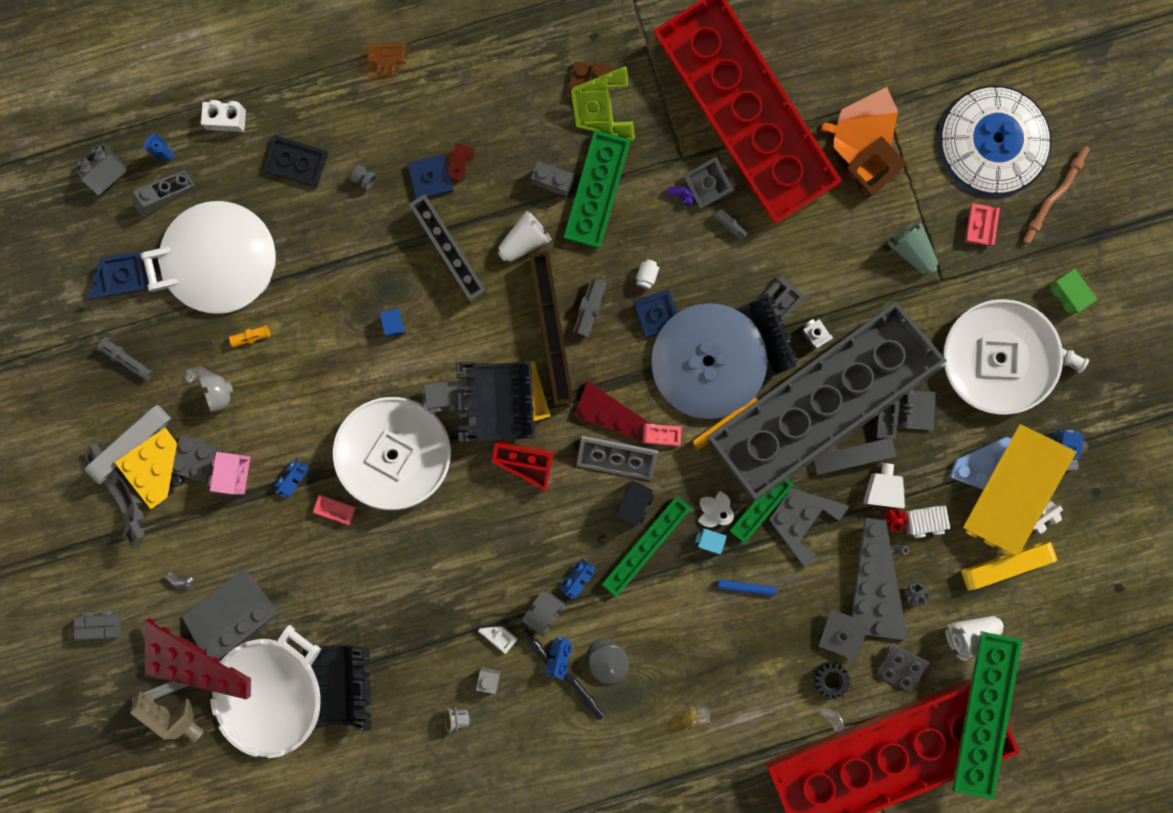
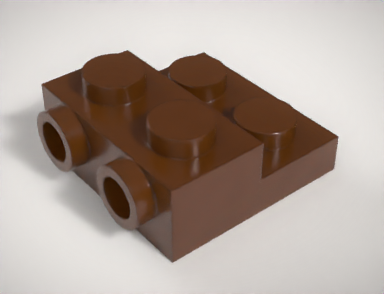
M575 61L567 99L572 100L571 90L573 87L612 72V66L595 62L592 65Z

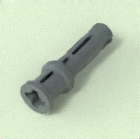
M105 337L97 346L96 350L98 352H103L113 362L118 361L144 379V381H148L154 373L152 370L126 354L124 348L112 343L110 338Z

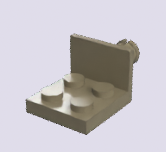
M139 691L134 696L130 713L164 740L175 739L185 735L194 743L203 734V729L193 722L194 714L188 698L169 714V711L164 706L157 705L150 695Z

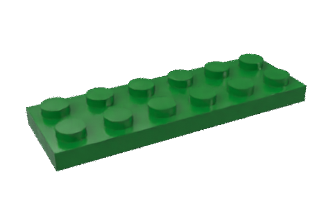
M594 130L564 239L598 249L601 248L631 143L630 139Z

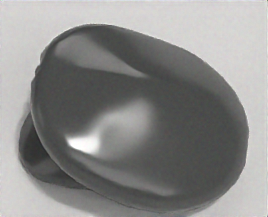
M600 638L591 645L588 663L594 678L600 683L607 685L623 680L630 666L625 651L609 638Z

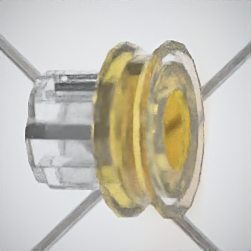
M696 703L692 705L686 704L684 717L689 730L692 728L698 729L699 725L709 724L710 713L707 706L698 707Z

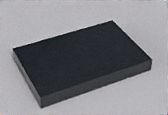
M274 135L262 171L318 188L329 152Z

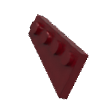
M589 381L586 383L574 415L576 418L641 442L643 441L644 424H651Z

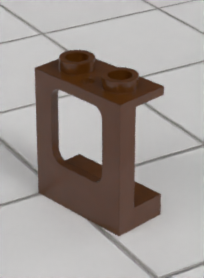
M881 136L844 171L846 172V177L852 183L855 182L859 186L858 190L860 193L870 198L901 171L907 163ZM873 154H876L888 166L889 170L873 186H869L857 173V169Z

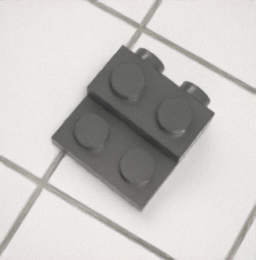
M717 156L683 175L700 209L736 192L735 186H737V183L732 175L729 177L726 171L729 169L724 159L721 160Z

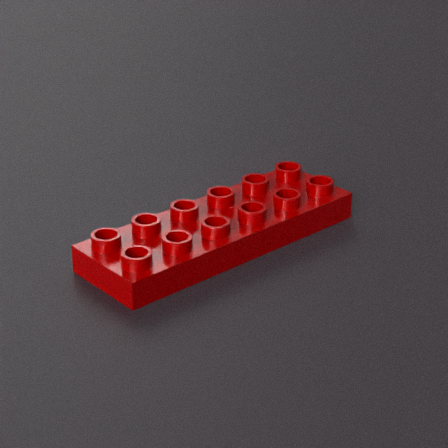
M699 0L653 30L657 43L773 226H776L840 186L841 178L727 0Z
M972 678L765 762L785 813H875L953 781ZM1007 725L1001 761L1020 753L1009 725Z

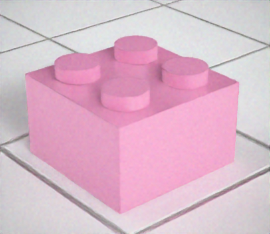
M216 452V456L212 459L213 475L209 478L210 491L245 494L251 456Z

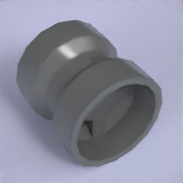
M359 164L353 170L350 180L355 184L359 183L367 191L373 186L377 175L372 171H366V168Z

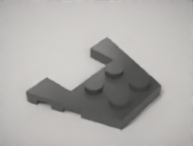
M791 488L768 520L790 547L794 555H796L802 566L807 568L816 553L800 543L806 532L822 510L840 521L849 506Z

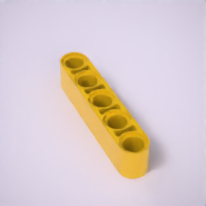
M1047 541L1022 549L1019 556L1014 555L1011 557L1005 555L964 569L961 573L967 590H975L1057 561V557L1051 541Z

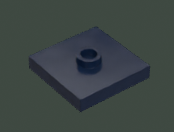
M444 154L407 163L416 198L424 194L427 198L454 191Z
M669 289L633 301L645 338L659 333L668 320L677 314Z

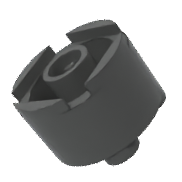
M544 589L521 621L544 637L566 604Z

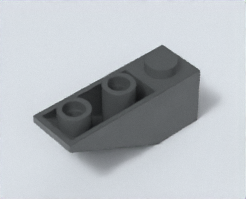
M184 170L134 190L131 202L140 216L144 217L160 210L195 187V185Z

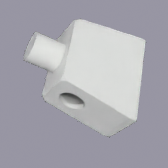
M882 463L881 474H871L863 504L905 508L903 477L893 476L894 464Z

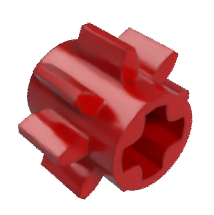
M889 508L883 514L884 519L882 520L886 521V525L891 531H900L907 525V515L905 512H901L900 508Z

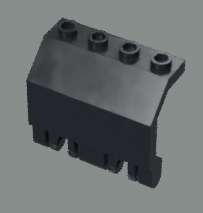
M768 293L761 295L759 299L735 309L753 322L764 340L767 352V370L764 380L796 367L795 362H798L795 352L790 351L788 345L791 344L790 338L787 333H783L781 328L784 325L780 314L776 315L774 310L777 307L773 296L769 297Z
M531 361L513 363H455L456 372H467L456 374L458 379H467V386L459 385L457 386V391H468V393H457L458 411H469V413H458V418H469V425L459 426V431L470 430V432L459 433V442L535 438Z
M355 645L318 646L321 650L311 665L320 690V712L315 727L344 724L354 726L355 730H371L372 720H369L371 713L366 712V706L371 705V700L368 699L371 698L370 679H365L370 677V673L365 672V666L370 664V659H364L370 657V648ZM303 648V656L306 657L309 652Z

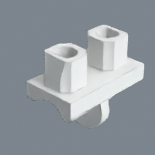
M1049 500L1033 531L1037 534H1042L1047 529L1044 525L1045 522L1049 521L1052 524H1056L1061 521L1060 512L1063 511L1062 507Z

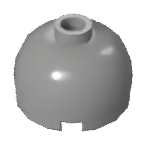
M217 374L199 377L210 412L214 413L224 409L231 400L230 393H234L231 383H226L224 378Z

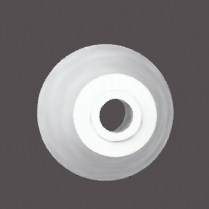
M526 211L499 245L500 251L498 254L504 261L508 260L511 262L549 243L551 238L548 233H543L544 227L531 213Z
M995 616L952 622L947 625L949 629H946V637L951 649H956L959 653L957 655L958 658L967 661L977 653L980 631L1001 635L1004 626L1002 621Z

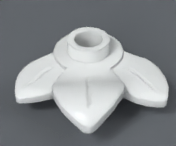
M720 491L715 499L712 497L700 499V506L704 514L698 521L702 525L715 527L718 524L728 525L733 521L734 513L730 508V499L725 493ZM722 512L727 513L725 519H722L720 516Z

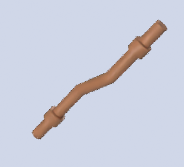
M1082 147L1077 158L1073 159L1070 165L1071 169L1062 185L1044 201L1036 218L1028 226L1029 230L1023 239L1024 243H1031L1036 232L1040 231L1043 225L1042 221L1051 205L1068 190L1077 172L1084 165V159L1090 150L1089 147Z

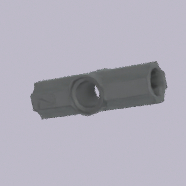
M591 278L586 295L583 297L578 311L579 316L573 333L589 338L594 320L597 319L602 304L600 302L607 283Z

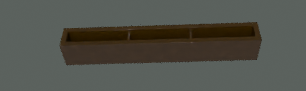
M549 251L530 253L555 407L574 404Z

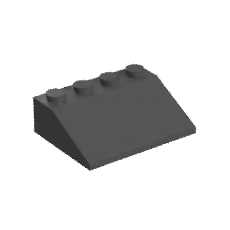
M243 568L182 617L197 646L205 650V654L211 658L215 656L222 660L232 649L238 647L276 617L279 612L246 569Z

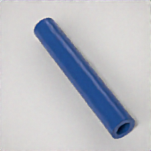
M718 580V589L776 596L777 587Z

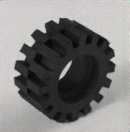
M822 663L823 665H819L817 667L818 670L814 672L815 677H813V681L815 682V688L828 699L842 698L845 692L848 693L849 690L847 689L851 686L849 683L851 678L848 675V671L838 663ZM830 673H835L839 677V683L834 688H829L825 684V677Z

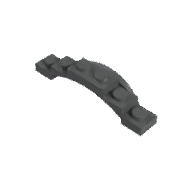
M97 443L90 444L86 451L85 458L88 464L103 452ZM118 468L103 483L113 494L120 506L124 518L123 536L126 538L130 548L134 549L140 546L144 538V531L140 527L144 517L142 511L139 510L143 499Z

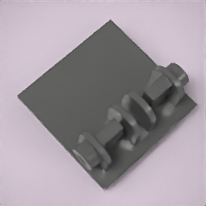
M911 390L898 400L897 428L934 430L936 392Z
M889 645L887 648L888 655L875 676L911 692L929 662L895 645Z

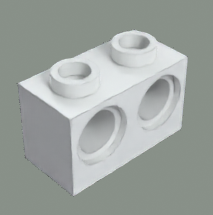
M217 100L203 102L201 125L206 130L244 132L246 110L240 103L235 101H229L228 103H221ZM218 112L216 117L211 118L212 113ZM237 113L235 118L230 119L231 114Z

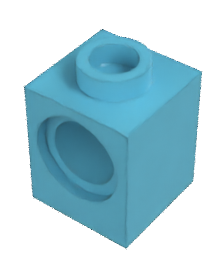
M703 528L702 532L698 531L695 542L698 543L697 547L721 554L727 536Z

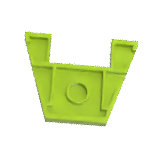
M627 67L619 68L572 88L571 94L576 127L591 131H602L634 140L633 121L613 122L609 87L628 86Z

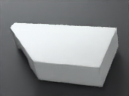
M504 626L480 628L478 630L504 654L518 640Z

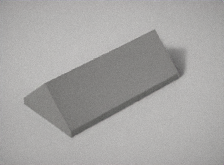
M582 436L576 466L652 481L658 450Z

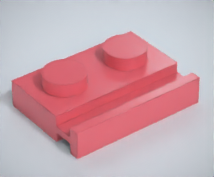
M971 204L965 242L993 246L995 244L1000 208Z

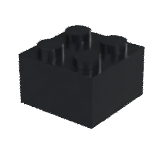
M631 480L615 516L636 526L639 523L643 524L647 515L644 510L647 505L651 506L655 497L652 494L654 490Z

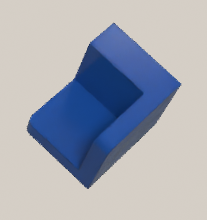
M399 309L380 313L385 336L393 337L406 333Z

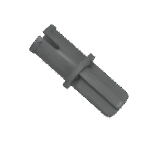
M722 209L718 210L714 215V218L727 228L726 231L729 230L740 241L749 233L736 222L737 219L734 220Z

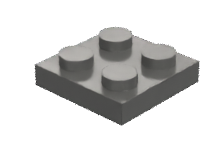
M181 434L176 447L172 472L207 483L212 469V459L216 456L219 447Z

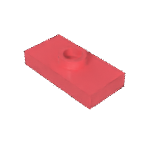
M644 424L642 443L680 446L681 427Z
M319 494L313 513L350 525L356 506Z

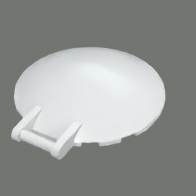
M224 201L205 202L187 209L170 224L164 234L160 249L140 254L147 272L149 292L169 288L174 296L187 306L212 314L234 312L251 304L253 300L265 291L270 283L276 262V252L272 236L260 218L240 205ZM158 258L163 281L157 282L152 259Z
M291 625L283 631L278 641L256 639L245 642L232 649L220 662L228 668L233 667L251 678V697L245 700L212 691L213 699H210L213 716L216 715L220 724V731L233 746L255 757L275 758L292 752L308 739L318 720L320 690L311 665L321 648L317 645H312L300 636ZM290 638L309 652L306 657L287 644Z

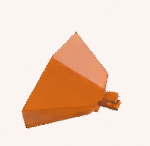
M885 87L843 108L837 124L833 125L824 122L820 132L834 134L833 148L851 165L877 138L882 136L891 145L898 110L888 88ZM873 154L857 169V173L867 182L886 169L887 165L878 155Z

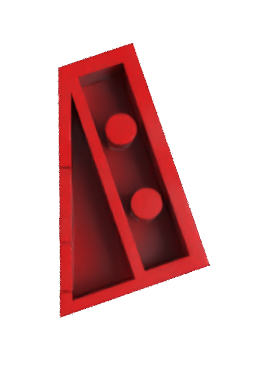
M497 441L494 447L492 463L546 491L554 450Z

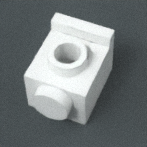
M812 319L804 325L805 329L801 331L813 350L833 338L820 319L816 322ZM815 329H818L820 332L819 336L814 334Z

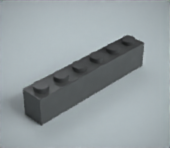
M424 194L409 203L471 304L487 295L482 283L427 196Z

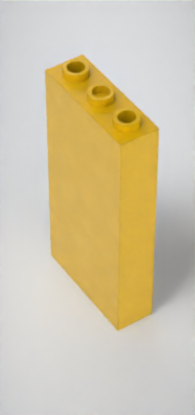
M1020 424L963 527L967 529L966 533L975 538L977 536L984 538V542L992 547L997 545L1003 548L1002 552L1011 557L1014 555L1019 556L1077 451Z

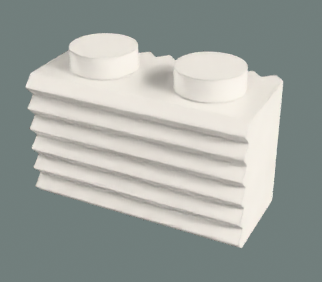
M946 506L905 511L908 518L906 520L907 534L914 535V538L925 537V533L933 532V535L944 534V530L950 529Z

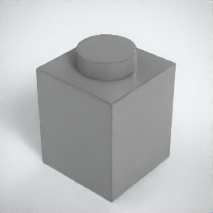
M482 667L476 690L496 694L501 671Z

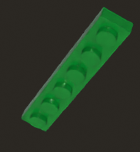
M676 496L602 585L617 597L691 510V507Z

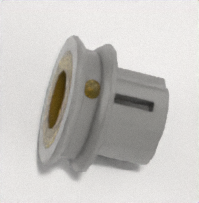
M456 707L445 709V724L448 733L452 731L458 732L459 728L469 726V714L466 709L457 710Z

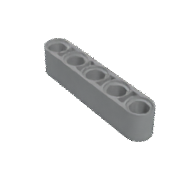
M156 405L95 458L84 471L98 484L102 483L118 469L114 461L164 428L172 418L159 405Z

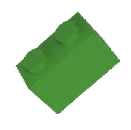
M1076 269L1066 272L1049 284L1052 288V293L1061 300L1063 308L1071 315L1081 312L1098 300Z

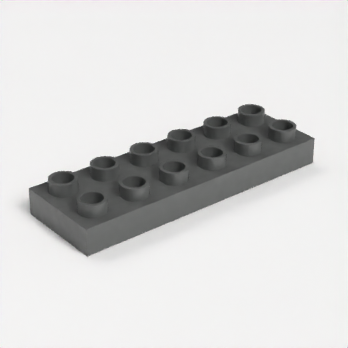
M895 302L709 435V443L756 503L941 370L947 360L901 306Z

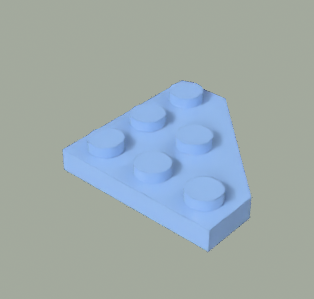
M1004 437L956 459L949 477L984 490L1011 438Z

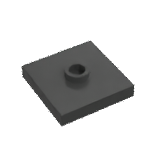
M831 609L819 647L857 660L869 623Z

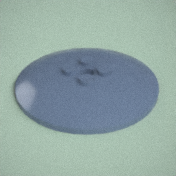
M699 304L680 311L663 326L653 346L652 372L659 391L673 407L693 417L705 419L721 418L746 406L756 396L766 375L767 352L759 330L744 314L721 304ZM707 355H711L714 358V364L709 367L703 363V359Z

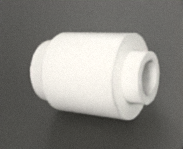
M647 259L646 262H641L636 277L637 286L651 289V286L654 285L659 271L655 261Z

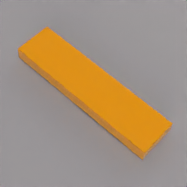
M754 397L746 406L734 411L693 441L696 450H700L709 443V435L756 403L758 399Z

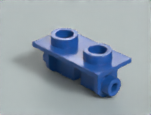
M153 133L152 136L146 139L143 149L156 159L161 157L169 161L174 156L173 152L167 148L169 144L156 133Z
M298 458L295 461H291L285 469L287 471L283 477L280 476L274 484L276 494L281 491L280 495L284 498L291 496L298 486L292 480L295 478L301 482L308 472L309 466L305 463L300 465Z
M582 558L575 564L570 576L564 579L560 590L571 599L577 597L584 588V585L580 583L581 579L587 583L595 573V567Z
M556 637L555 641L552 642L550 655L556 656V658H549L545 671L548 677L554 678L555 676L563 680L567 672V661L572 651V642L565 637Z

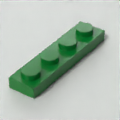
M787 480L756 503L753 502L729 531L743 543H746L794 484Z

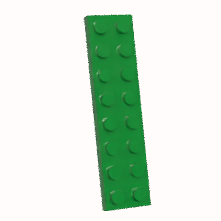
M980 631L952 787L954 792L992 800L995 798L1022 639Z

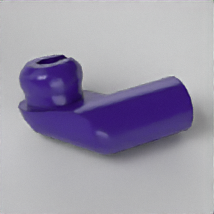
M668 187V196H680L685 206L693 204L694 196L686 187Z

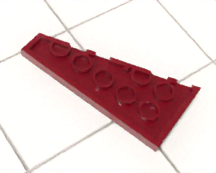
M148 618L145 620V675L245 700L251 697L250 677L233 667L228 668L221 664L220 659L215 656L211 658L205 654V650L181 636L176 637L171 634L168 628L159 627L153 619Z

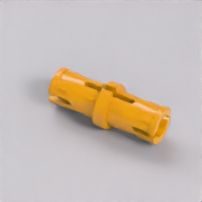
M265 325L253 330L246 329L243 333L231 335L229 340L232 347L235 348L246 343L253 344L256 340L270 337L271 335L268 326Z

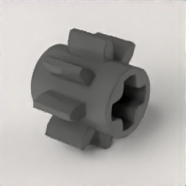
M913 583L908 585V590H905V598H907L908 604L914 607H921L926 605V600H930V592L927 591V586L921 583Z

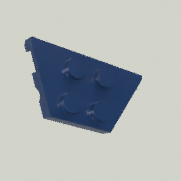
M133 252L100 258L97 266L98 271L93 279L94 284L91 293L88 295L89 299L94 300L148 290L147 285L149 281L144 261L141 260V253ZM155 271L157 282L163 281Z

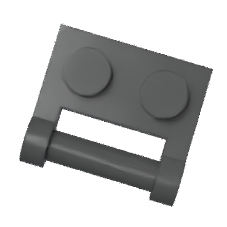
M779 274L775 278L776 281L764 294L768 293L769 297H771L781 286L786 289L776 299L777 307L774 308L776 315L780 314L782 320H784L805 296Z

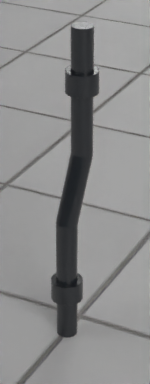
M525 628L521 634L530 644L531 650L536 652L547 665L550 657L541 647L542 643L535 639L530 631ZM566 672L563 679L574 687L584 700V705L591 709L596 717L601 720L605 714L596 704L595 698L587 693L574 676Z

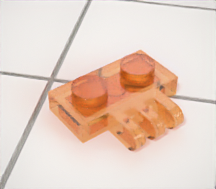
M368 43V63L377 64V76H382V68H384L385 76H389V68H392V76H397V64H406V43Z

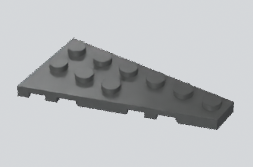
M865 517L851 617L869 623L865 635L908 640L886 521Z

